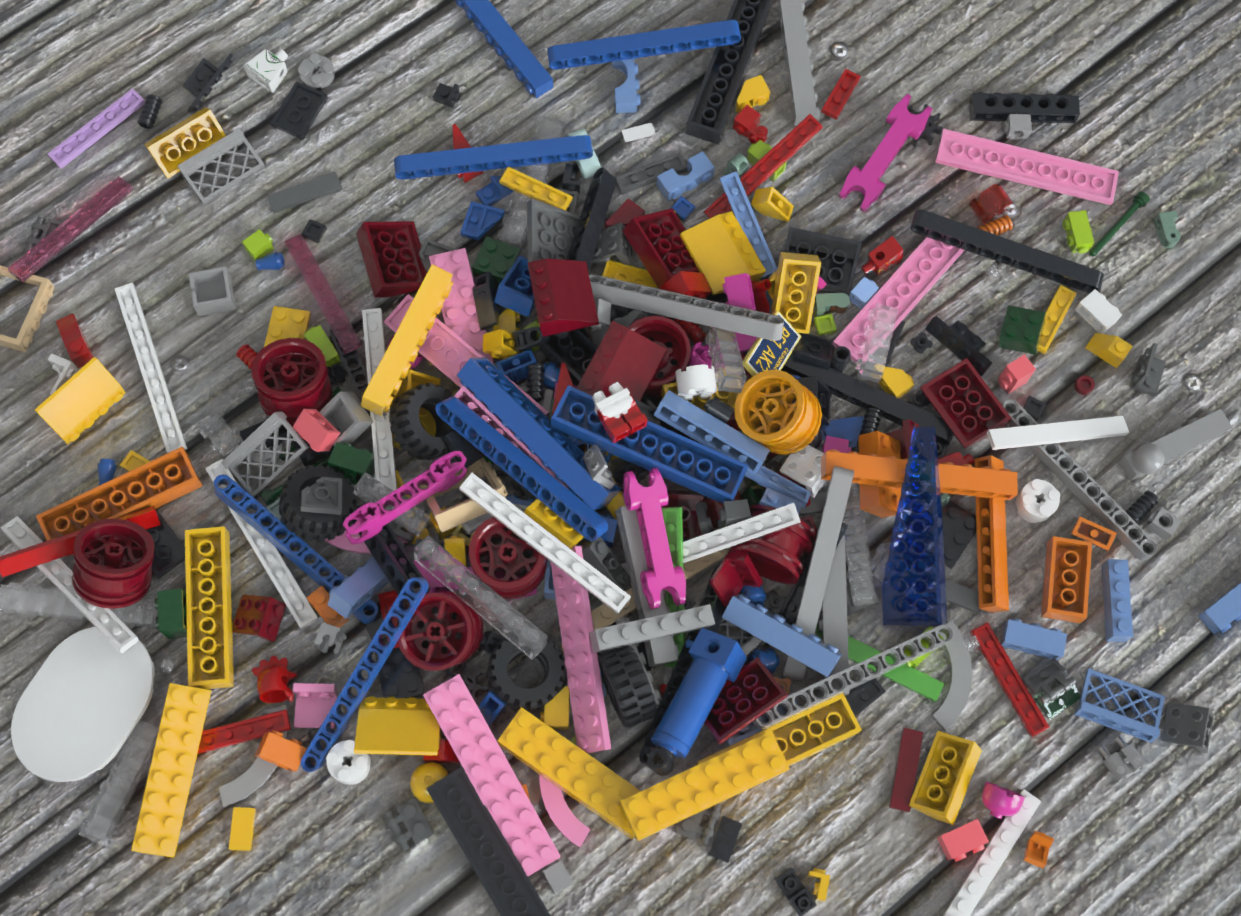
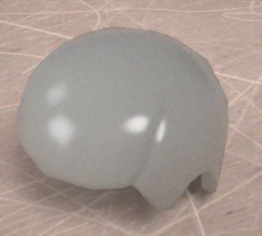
M1149 443L1139 447L1133 453L1132 461L1137 470L1149 475L1158 471L1164 465L1165 456L1157 445Z

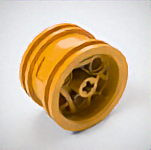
M767 370L751 377L739 391L735 402V419L742 432L769 449L770 452L779 455H788L804 449L815 438L821 425L822 412L817 397L797 379L784 371Z

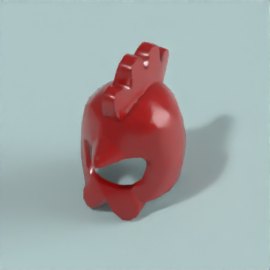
M271 656L269 662L261 660L259 662L260 666L252 669V673L257 677V692L260 700L265 703H280L286 700L293 702L294 694L287 687V683L295 678L297 674L287 669L288 659L282 658L278 660L277 656Z

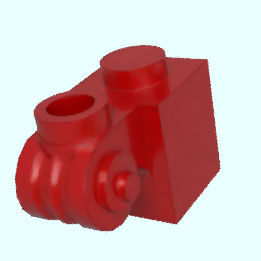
M746 105L734 118L732 128L737 134L748 137L751 144H756L759 140L765 142L767 139V128L762 125L758 126L761 114L749 105Z

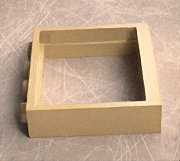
M0 265L1 276L40 286L17 338L0 334L1 346L26 353L29 344H32L35 330H38L40 326V319L47 310V303L54 295L52 292L55 287L47 278Z
M482 457L466 468L467 473L465 477L453 487L444 492H437L425 499L441 532L488 513L472 499L441 511L434 498L460 487L471 473L475 474L478 478L485 476L491 488L504 498L508 496L505 486L502 484L499 476H497L495 469L492 468L490 461L486 462ZM460 469L455 474V476L460 475L462 473V469ZM420 485V489L428 487L427 485Z

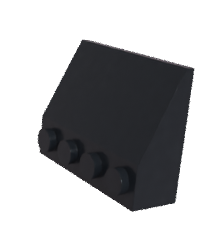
M789 226L784 252L817 255L821 261L819 276L827 283L821 291L850 295L862 242Z

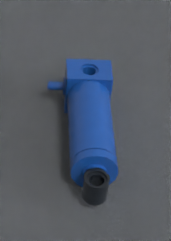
M701 628L695 641L690 639L686 641L685 645L690 648L689 653L694 660L651 738V741L658 749L653 750L649 754L648 763L658 775L666 776L672 772L674 757L682 759L687 757L726 681L735 682L747 659L736 640ZM664 760L661 765H658L659 761Z

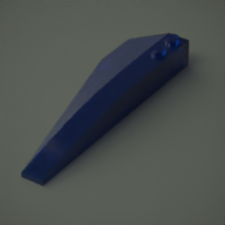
M914 427L908 463H906L905 478L902 483L901 497L893 527L892 541L889 547L888 561L885 566V576L881 586L883 625L940 626L947 623L942 505L935 427Z

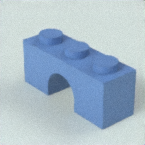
M702 151L688 159L687 170L690 172L688 175H678L671 168L657 176L656 185L667 201L677 199L682 193L694 190L700 183L710 181L714 175L715 167Z

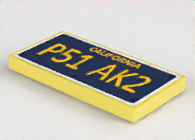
M778 310L773 312L772 315H777L784 319L782 338L778 341H772L757 337L741 363L752 376L767 370L781 371L801 338L800 334Z

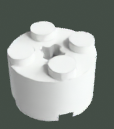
M694 365L686 367L684 372H681V369L675 372L678 396L687 401L697 396H700L701 399H708L717 391L714 366L708 369V365Z
M1034 479L1027 483L1017 495L1015 500L1017 512L1021 518L1030 523L1046 521L1057 510L1060 502V493L1051 483Z
M352 740L337 743L331 748L326 757L329 773L338 782L348 785L358 784L363 781L369 773L371 764L369 754L354 753L355 741ZM347 759L352 760V765L350 767L346 765Z

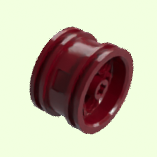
M300 338L280 339L268 344L256 355L252 363L251 372L261 408L268 417L274 412L283 411L287 416L286 420L289 424L294 425L303 409H316L320 412L332 400V388L327 374L325 357L321 349L314 343Z
M491 517L476 529L469 544V558L474 575L482 588L493 596L503 599L524 597L534 591L543 580L547 569V558L524 540L513 537L515 534L495 517ZM499 537L502 539V542L499 545H495L492 543V540ZM526 551L534 553L531 558H525L523 554ZM490 554V563H481V557ZM525 570L527 571V574L521 578L517 577L519 573ZM498 571H504L506 573V575L501 579L495 577V574Z
M123 519L95 521L80 530L75 538L73 551L72 582L76 593L84 601L101 608H123L139 602L148 593L152 580L151 565L155 547L150 533L142 526Z

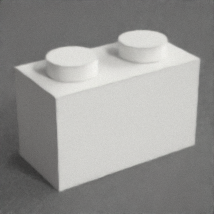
M1096 289L1085 297L1075 309L1100 334H1104L1122 316L1118 308L1111 305L1105 296Z

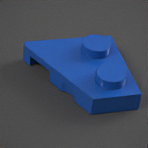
M471 201L460 235L479 240L505 215V210Z
M864 416L830 420L829 425H822L820 431L823 440H825L826 436L849 440L848 447H856Z

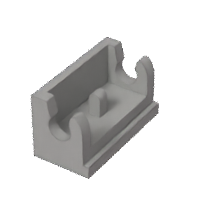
M321 623L314 644L323 653L327 652L329 646L331 647L335 644L334 654H337L343 640H346V635L339 627Z

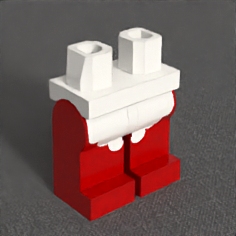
M618 382L609 387L608 390L612 396L608 398L605 397L603 391L593 394L594 411L598 415L612 443L629 436V433L633 434L646 427L648 422L645 414H642L630 395L627 388L623 389Z

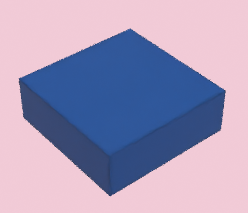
M682 196L671 207L682 221H685L695 210V206Z

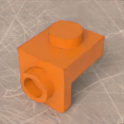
M1034 831L1027 841L1023 861L1043 869L1046 866L1049 848L1053 844L1054 838L1045 833Z

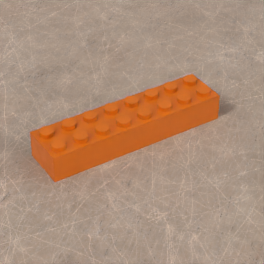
M180 447L36 515V518L48 541L82 530L85 526L95 521L115 519L152 506L157 509L203 485L188 453L183 447Z

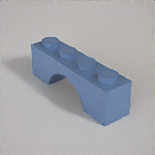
M634 59L612 62V67L622 71L627 78L621 86L615 88L616 113L637 112V105H640V94H637L636 91L639 90V79H635V74H638V64H634Z

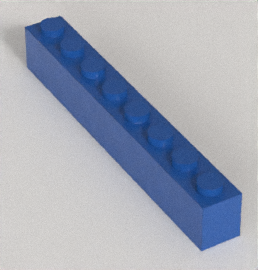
M455 0L458 7L464 9L467 18L473 20L476 29L484 34L487 43L494 46L496 54L499 57L502 56L506 66L515 72L517 80L523 82L529 94H532L537 99L553 89V78L489 0Z

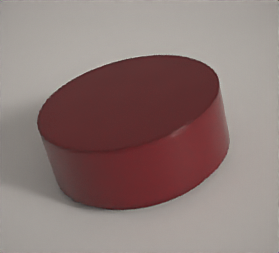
M1087 375L1080 376L1074 383L1075 390L1081 395L1090 394L1095 387L1094 380Z

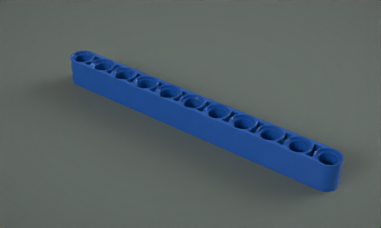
M726 20L554 45L548 48L547 53L550 68L559 70L738 43L741 40L738 22L736 20Z
M580 135L400 155L394 158L395 177L405 180L507 167L583 160L593 156L591 137Z
M451 396L436 405V413L443 421L587 540L595 541L608 531V524L604 518L458 398Z
M223 474L214 479L215 495L317 584L323 586L328 593H330L335 585H341L346 578L300 537L296 536L294 532H290L285 524L234 480ZM224 484V485H227L228 487L222 489V488H219L218 486ZM240 497L242 500L234 501L233 498ZM249 509H254L257 512L250 514L247 511ZM269 522L271 525L263 526L262 523ZM278 534H283L286 537L283 539H278L276 536ZM298 547L300 550L295 552L291 548ZM312 559L315 563L307 564L305 561ZM327 572L329 576L322 577L320 573ZM369 599L352 614L364 624H369L377 619L378 606ZM371 610L374 614L369 616L364 611Z
M415 577L405 583L301 759V767L305 771L313 772L325 764L329 751L337 744L428 591L429 586L425 578ZM415 581L420 583L419 592H416L413 588ZM405 599H407L410 602V607L408 610L405 609L403 606V601ZM394 617L399 619L398 627L393 625ZM384 634L389 638L387 645L382 641ZM373 652L378 654L379 659L377 662L372 659ZM363 669L368 673L367 679L362 677L361 672ZM352 687H355L358 691L356 697L351 693ZM342 704L347 707L346 714L341 711ZM331 722L336 724V732L331 729ZM321 739L326 742V749L321 747ZM311 757H313L316 760L315 766H313L310 762Z

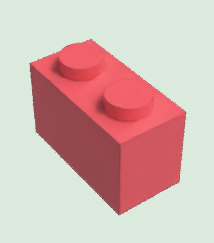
M1024 354L1008 364L997 380L1000 387L1010 394L1026 384L1036 368Z
M303 409L293 425L298 435L310 444V448L316 452L330 451L340 435V432L316 409Z
M978 819L937 837L947 860L949 861L954 858L955 862L966 858V852L972 850L973 853H977L985 849L984 844L989 842Z

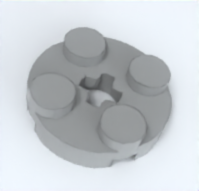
M313 53L310 57L304 59L298 68L301 82L313 89L315 87L326 88L334 80L335 75L332 62L317 53ZM314 70H320V74L316 73V74L314 75V74H313V73H314L313 71H314Z

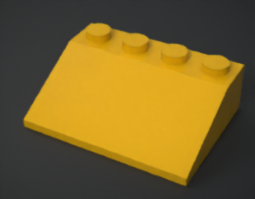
M732 211L716 215L680 233V237L700 273L704 274L712 295L724 293V277L747 273L750 275L751 281L757 282L766 272Z
M94 357L40 404L35 411L69 444L78 439L80 433L85 429L90 428L99 416L107 413L109 407L119 402L126 392L98 359Z
M364 697L359 707L354 753L438 755L442 728L426 699H416L413 697Z

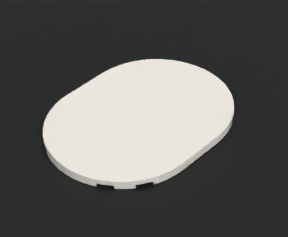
M91 627L66 638L52 651L20 697L12 718V744L18 759L30 772L49 781L73 782L84 779L95 771L101 770L115 757L146 711L154 691L155 669L144 644L139 640L121 653L96 627Z

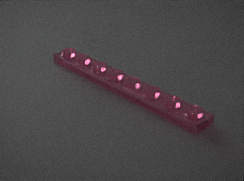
M118 176L8 268L9 272L22 283L132 192V185Z
M302 234L284 241L343 352L346 354L361 347L362 344Z

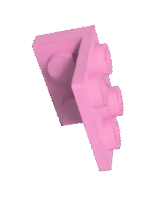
M293 684V692L296 694L294 727H321L337 700L338 688L335 684ZM331 722V729H334L335 723Z

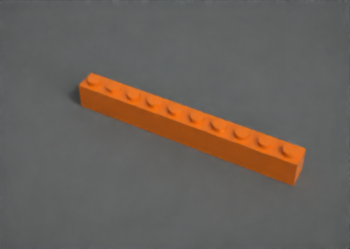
M835 449L826 451L821 457V480H830L834 466L854 470L852 483L1003 500H1011L1018 495L1017 472H1010V469L992 470L991 467L974 468L969 464L957 466L951 462L939 464L932 460L921 462L916 461L914 458L903 460L897 459L895 456L859 455L858 452L840 453L839 450Z

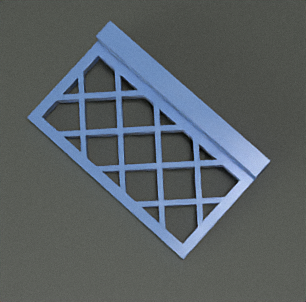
M1088 668L1079 704L1075 709L1074 715L1152 743L1160 734L1159 724L1165 696ZM1090 677L1098 678L1102 685L1094 688L1090 682ZM1108 685H1117L1121 692L1113 695ZM1104 688L1109 697L1101 700L1096 690ZM1131 690L1136 692L1140 699L1133 702L1127 692ZM1092 693L1097 703L1091 704L1086 702V695ZM1122 694L1128 702L1123 707L1119 705L1115 698ZM1150 697L1158 700L1157 707L1153 709L1146 700ZM1111 700L1116 710H1108L1104 703ZM1141 701L1147 709V712L1140 714L1135 704ZM1131 707L1136 717H1127L1123 710ZM1150 714L1154 720L1153 726L1146 724L1143 716Z

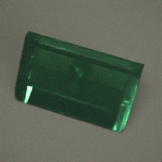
M1074 684L1069 691H1063L1053 701L1042 704L1039 697L1035 700L1047 718L1052 719L1080 700V694Z

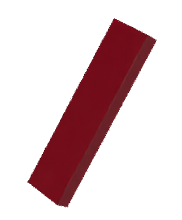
M908 728L902 729L889 805L890 809L908 813L911 811L909 803L914 793L923 732Z

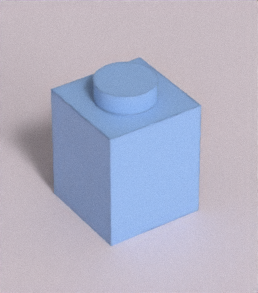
M864 277L850 292V301L862 310L877 293L879 287H877L874 281Z

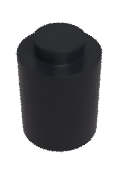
M716 397L713 399L709 398L703 407L706 409L705 412L725 424L735 409Z

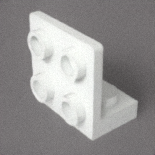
M54 354L49 356L48 361L52 365V369L58 372L59 378L50 395L79 371L71 361Z
M807 445L804 449L790 454L781 467L780 473L806 486V490L811 492L810 496L815 498L826 481L821 480V457L824 453Z

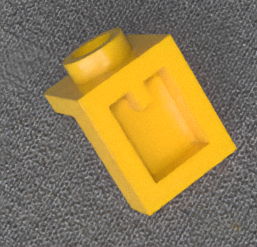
M813 868V871L807 873V877L819 879V882L814 884L813 895H816V901L824 902L826 901L830 875H826L825 870Z

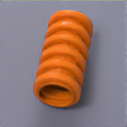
M1007 215L978 226V229L995 235H1001L1013 228L1012 220Z

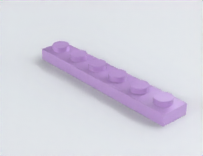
M132 88L50 151L48 156L62 169L145 104L144 99Z

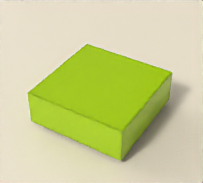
M832 313L814 317L813 321L818 336L836 333L837 328Z

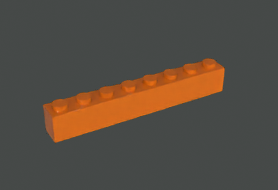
M992 455L976 458L975 468L986 466L991 467L992 470L1004 469V461ZM976 497L979 609L990 613L1009 611L1005 500Z

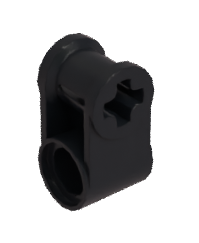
M531 327L511 333L515 339L516 352L545 344L550 339V335L543 337L540 327ZM537 332L540 333L539 339H537Z

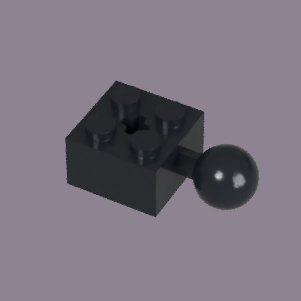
M817 376L797 378L803 386L808 388L817 397L822 412L821 425H829L831 389ZM818 430L812 442L808 444L815 449L822 443L823 436L820 430Z

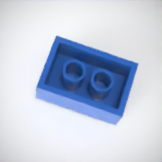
M519 255L499 284L494 302L527 317L530 316L536 304L528 269V258Z

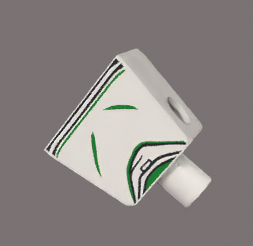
M282 49L275 55L268 50H264L244 65L246 74L273 94L287 74L284 61L288 58V55Z

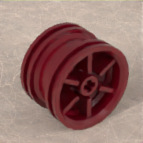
M649 316L635 321L627 328L647 339L653 338L654 343L668 350L644 394L647 398L660 399L662 398L661 390L663 385L677 382L675 372L678 369H681V372L686 371V367L689 366L691 349L687 334L679 324L665 317ZM667 342L672 343V347L667 348L665 344ZM677 360L678 363L676 366L670 364V361ZM659 372L664 374L663 379L657 378Z
M751 505L749 507L751 518L776 509L765 505ZM800 520L801 522L731 546L729 552L748 554L760 576L777 583L793 585L798 582L799 575H801L804 569L800 558L802 554L812 551L817 534L808 524Z
M446 590L427 593L397 642L406 659L415 666L430 671L444 670L465 662L478 650L484 632L483 618L475 603L459 592ZM410 602L404 607L405 609H409ZM433 607L439 609L438 614L432 613ZM455 612L457 614L456 620L451 617V613ZM423 621L425 623L424 628H419L417 623ZM436 627H440L441 630L439 632L441 634L435 633V631L437 630L435 629ZM457 632H461L462 638L460 640L456 638ZM423 641H429L430 645L428 648L422 646ZM443 646H447L448 652L446 654H443L441 651Z

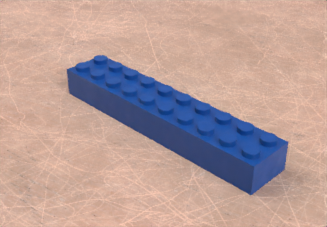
M487 357L470 358L456 375L464 387L470 388L474 392L473 395L477 400L484 402L488 406L489 412L497 415L501 419L500 422L506 428H510L514 432V436L519 441L524 442L532 454L540 457L542 464L549 469L551 468L556 473V478L561 482H565L569 486V490L576 496H579L590 508L596 510L607 507L621 491L616 484L611 489H608L593 480L583 460L585 453L563 432L552 428L551 420Z
M569 385L567 386L551 418L552 428L592 446L596 444L599 449L648 471L658 468L662 477L722 504L724 501L734 500L749 465L650 421L641 430L633 434L629 433V436L612 443L598 415L594 411L593 396Z

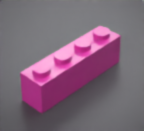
M743 273L724 277L723 291L728 297L726 304L756 311L750 275ZM733 332L732 345L734 350L736 349L738 353L749 352L757 337Z

